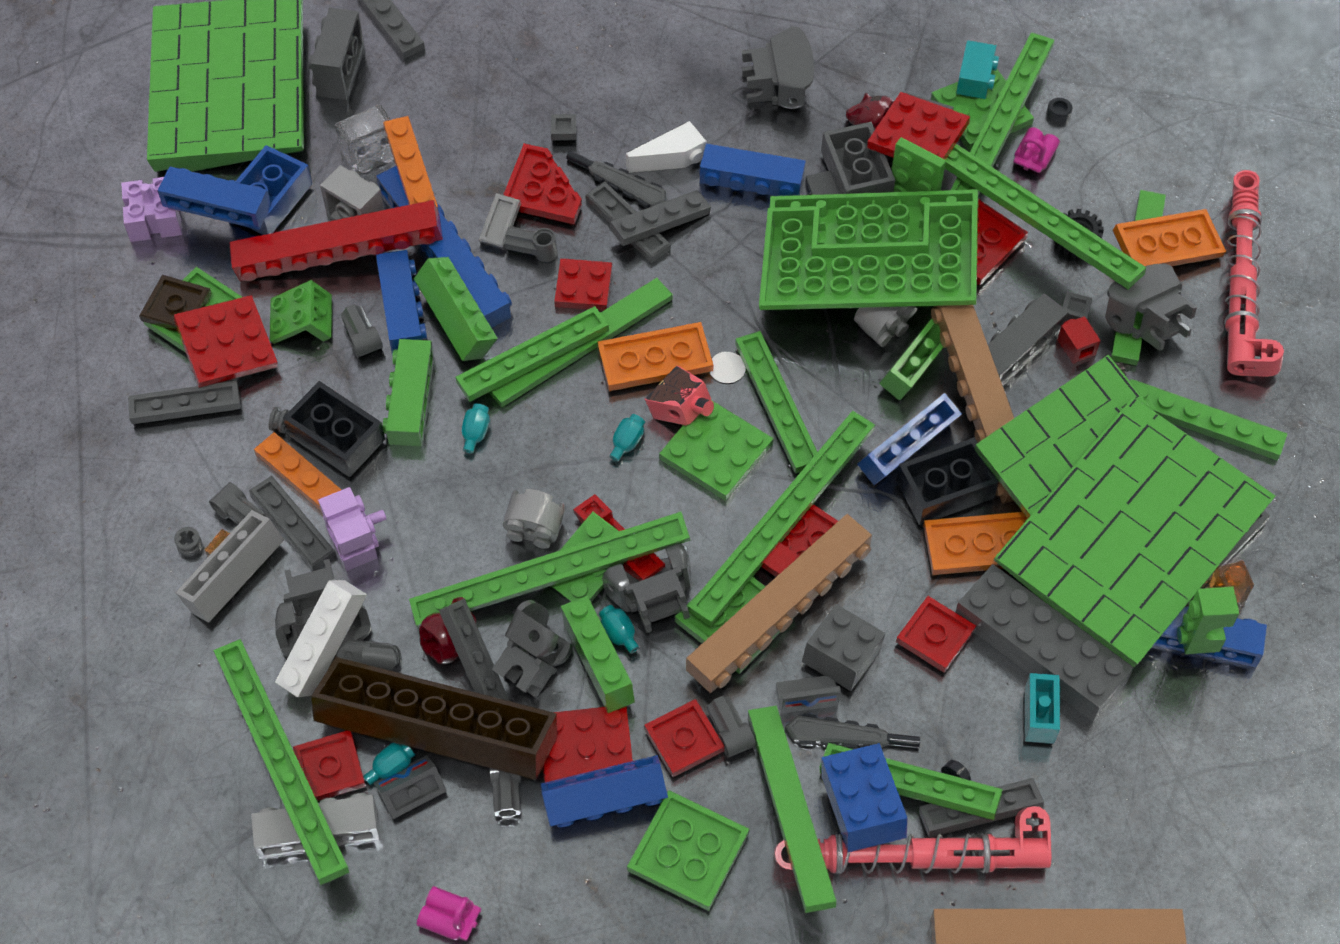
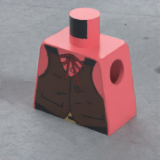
M676 366L645 398L654 419L682 425L691 424L699 414L709 416L714 409V403L711 401L705 383L680 366Z

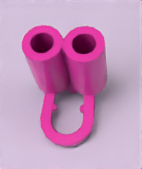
M1031 127L1027 130L1014 153L1015 159L1013 163L1023 166L1024 170L1031 169L1041 173L1048 166L1060 141L1055 135H1043L1039 129Z
M433 886L427 896L425 906H423L419 913L416 925L452 940L462 939L467 941L472 928L477 926L476 919L479 913H481V908L474 905L466 896L461 897Z

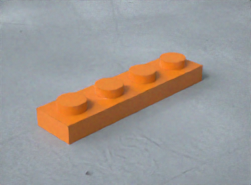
M405 116L384 121L383 127L408 204L434 200L438 209L409 117Z
M275 432L254 448L256 456L320 511L318 499L341 491L336 484Z

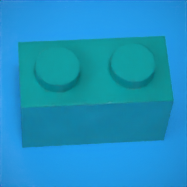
M967 40L956 94L986 99L987 90H993L995 75L991 74V71H997L999 56H995L997 45Z
M1030 673L1025 685V741L1054 744L1060 731V675Z

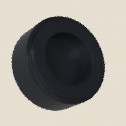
M1054 98L1048 103L1047 116L1054 122H1066L1071 117L1073 106L1067 99Z
M949 760L941 768V773L971 781L969 771L958 761Z

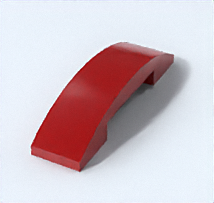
M596 494L573 509L574 514L581 523L592 512H595L618 531L625 530L613 518L612 510ZM655 553L626 561L623 564L624 570L639 581L654 576L666 567L665 563Z

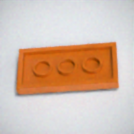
M1206 209L1116 224L1113 228V233L1122 252L1143 266L1152 264L1176 266L1221 258L1226 253L1225 247Z
M701 322L597 342L609 391L660 382L676 366H680L693 375L711 372L714 368Z
M1023 512L924 520L923 527L932 575L985 571L992 564L999 569H1004L993 559L1028 518Z

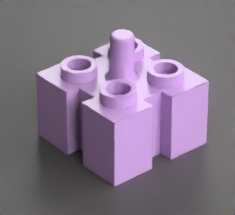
M164 177L153 178L152 184L143 183L142 180L122 182V199L125 205L123 207V218L130 242L150 240L151 234L160 233L161 238L182 235L179 210L163 207L157 191Z
M350 487L318 499L326 529L337 549L345 570L348 571L378 559L375 548L379 547V543L375 536L374 524L387 519L384 511L379 510L366 516L361 497L359 495L354 497Z

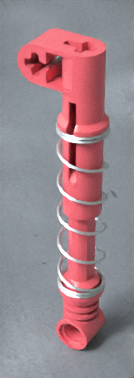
M1243 170L1234 176L1232 211L1228 215V225L1237 231V235H1233L1227 240L1228 244L1236 247V255H1232L1226 260L1228 264L1232 265L1230 276L1226 279V282L1230 284L1229 297L1225 299L1226 303L1229 304V315L1224 320L1225 329L1228 332L1227 369L1231 374L1239 376L1270 377L1281 371L1284 349L1276 340L1256 339V332L1260 325L1258 317L1260 307L1256 299L1261 292L1260 285L1257 283L1261 267L1256 261L1261 254V246L1257 242L1262 233V216L1258 210L1260 179L1255 172ZM1259 227V234L1254 240L1252 238L1253 230ZM1237 237L1236 245L1230 243L1231 238ZM1254 242L1259 249L1255 259L1252 258V243ZM1236 257V264L1230 263V258ZM1253 262H1255L1258 266V274L1257 268L1254 265H1252ZM1245 305V311H1240V306ZM1240 315H1245L1243 324H1240Z
M1036 806L1023 808L1016 815L1015 838H995L992 834L982 833L980 838H971L969 833L966 835V838H942L940 833L937 838H914L910 834L907 845H887V843H884V845L880 844L852 852H847L840 834L830 835L827 839H823V842H820V839H818L827 870L837 874L844 872L847 863H861L863 869L868 874L874 870L876 863H890L891 868L897 874L902 871L905 863H910L912 869H921L926 874L931 869H950L953 873H957L960 869H979L982 873H992L995 869L1050 868L1051 866L1050 818L1044 809ZM1032 815L1033 819H1038L1039 824L1033 827V832L1042 831V838H1023V832L1032 831V826L1026 825V819L1031 818ZM782 840L774 849L775 862L783 869L793 870L791 863H786L781 857V851L786 846L784 840ZM954 850H963L962 856H954ZM966 850H971L973 856H965ZM974 850H979V856L975 855ZM990 850H1010V856H990ZM864 863H873L870 871L866 869ZM893 863H902L901 868L897 871Z

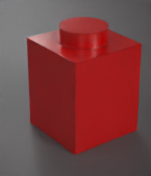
M1085 316L1076 320L1069 319L1061 325L1057 339L1072 364L1095 356L1101 341Z

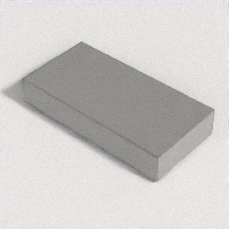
M496 193L479 242L504 250L506 232L508 228L514 225L521 201Z

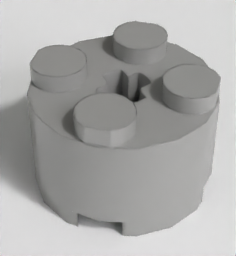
M915 306L863 307L857 310L854 321L877 344L884 347L894 335L900 337L906 332L909 327L907 321L916 313L917 308Z
M526 489L524 494H519L517 490H514L503 521V527L507 531L506 537L517 542L522 541V539L533 541L536 547L542 549L549 548L550 543L555 542L558 537L566 509L563 503L558 505L552 502L553 496L542 491Z

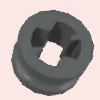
M274 407L269 418V430L275 431L278 429L280 433L284 434L286 427L283 417L290 410L284 409L281 411L279 407Z
M193 527L181 528L175 534L174 541L181 554L194 555L201 549L202 540L198 531ZM192 537L193 543L188 545V543L186 542L184 545L183 540L185 538H189V540H191Z

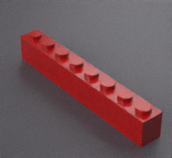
M434 200L232 241L230 242L232 269L239 281H252L256 278L269 275L277 276L293 270L300 271L308 267L329 265L342 260H354L361 256L381 254L390 250H402L410 246L431 244L435 241L443 240L440 215Z

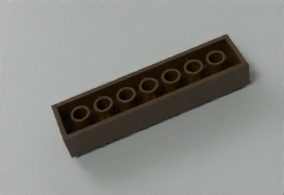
M339 657L334 659L311 695L314 722L534 780L537 779L557 739V713Z

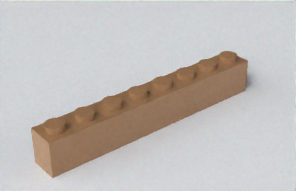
M933 306L931 309L932 319L935 324L939 325L941 330L940 341L943 348L948 350L949 366L951 371L957 375L958 392L961 397L964 396L967 403L966 414L969 421L974 423L976 429L975 439L978 443L1014 419L974 306ZM999 482L996 496H1000L1002 504L1013 502L1012 497Z
M846 514L686 658V671L710 693L717 687L723 688L730 681L732 673L738 668L740 670L745 668L750 663L755 652L766 649L771 643L772 637L778 631L784 632L798 613L804 614L811 607L812 600L818 595H825L830 590L835 579L846 576L857 559L861 561L871 551L872 534L850 515Z
M934 909L931 916L932 944H1187L1182 909Z

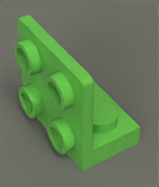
M310 280L271 298L269 341L275 344L304 330H307L321 341L330 339L332 294Z

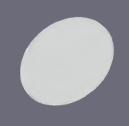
M721 352L712 358L714 368L710 374L719 382L733 383L741 379L745 374L746 367L742 358L733 352Z

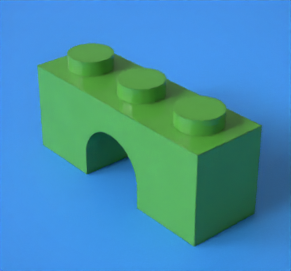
M1234 587L1197 589L1193 600L1189 602L1187 613L1183 615L1181 626L1177 628L1178 642L1183 644L1185 654L1220 652L1226 641L1223 627H1233L1239 615Z

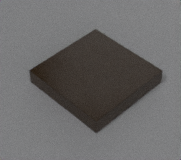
M162 274L139 317L143 322L178 332L174 322V314L205 307L212 295L211 289Z

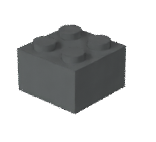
M836 604L807 641L802 662L852 691L880 653L886 633Z

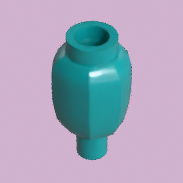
M474 404L473 408L465 413L462 424V436L465 439L463 451L473 454L476 444L481 442L487 433L490 416L488 414L489 408L485 405Z
M631 414L630 418H624L620 422L613 436L614 449L609 456L611 459L619 462L624 453L632 451L637 446L644 434L643 426L646 422L643 418L636 414Z
M613 605L603 608L599 612V616L609 639L616 645H624L630 654L636 652L639 646L633 639L635 629L627 614L622 609H615Z
M392 743L374 758L373 769L366 773L364 778L369 785L379 778H389L407 768L415 754L409 746Z

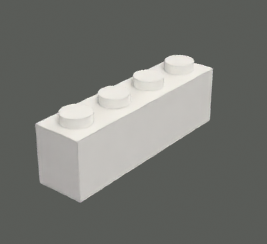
M329 580L275 683L296 697L311 696L327 672L367 594L345 580Z

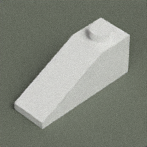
M689 121L626 153V170L632 173L686 168L702 160L706 140Z

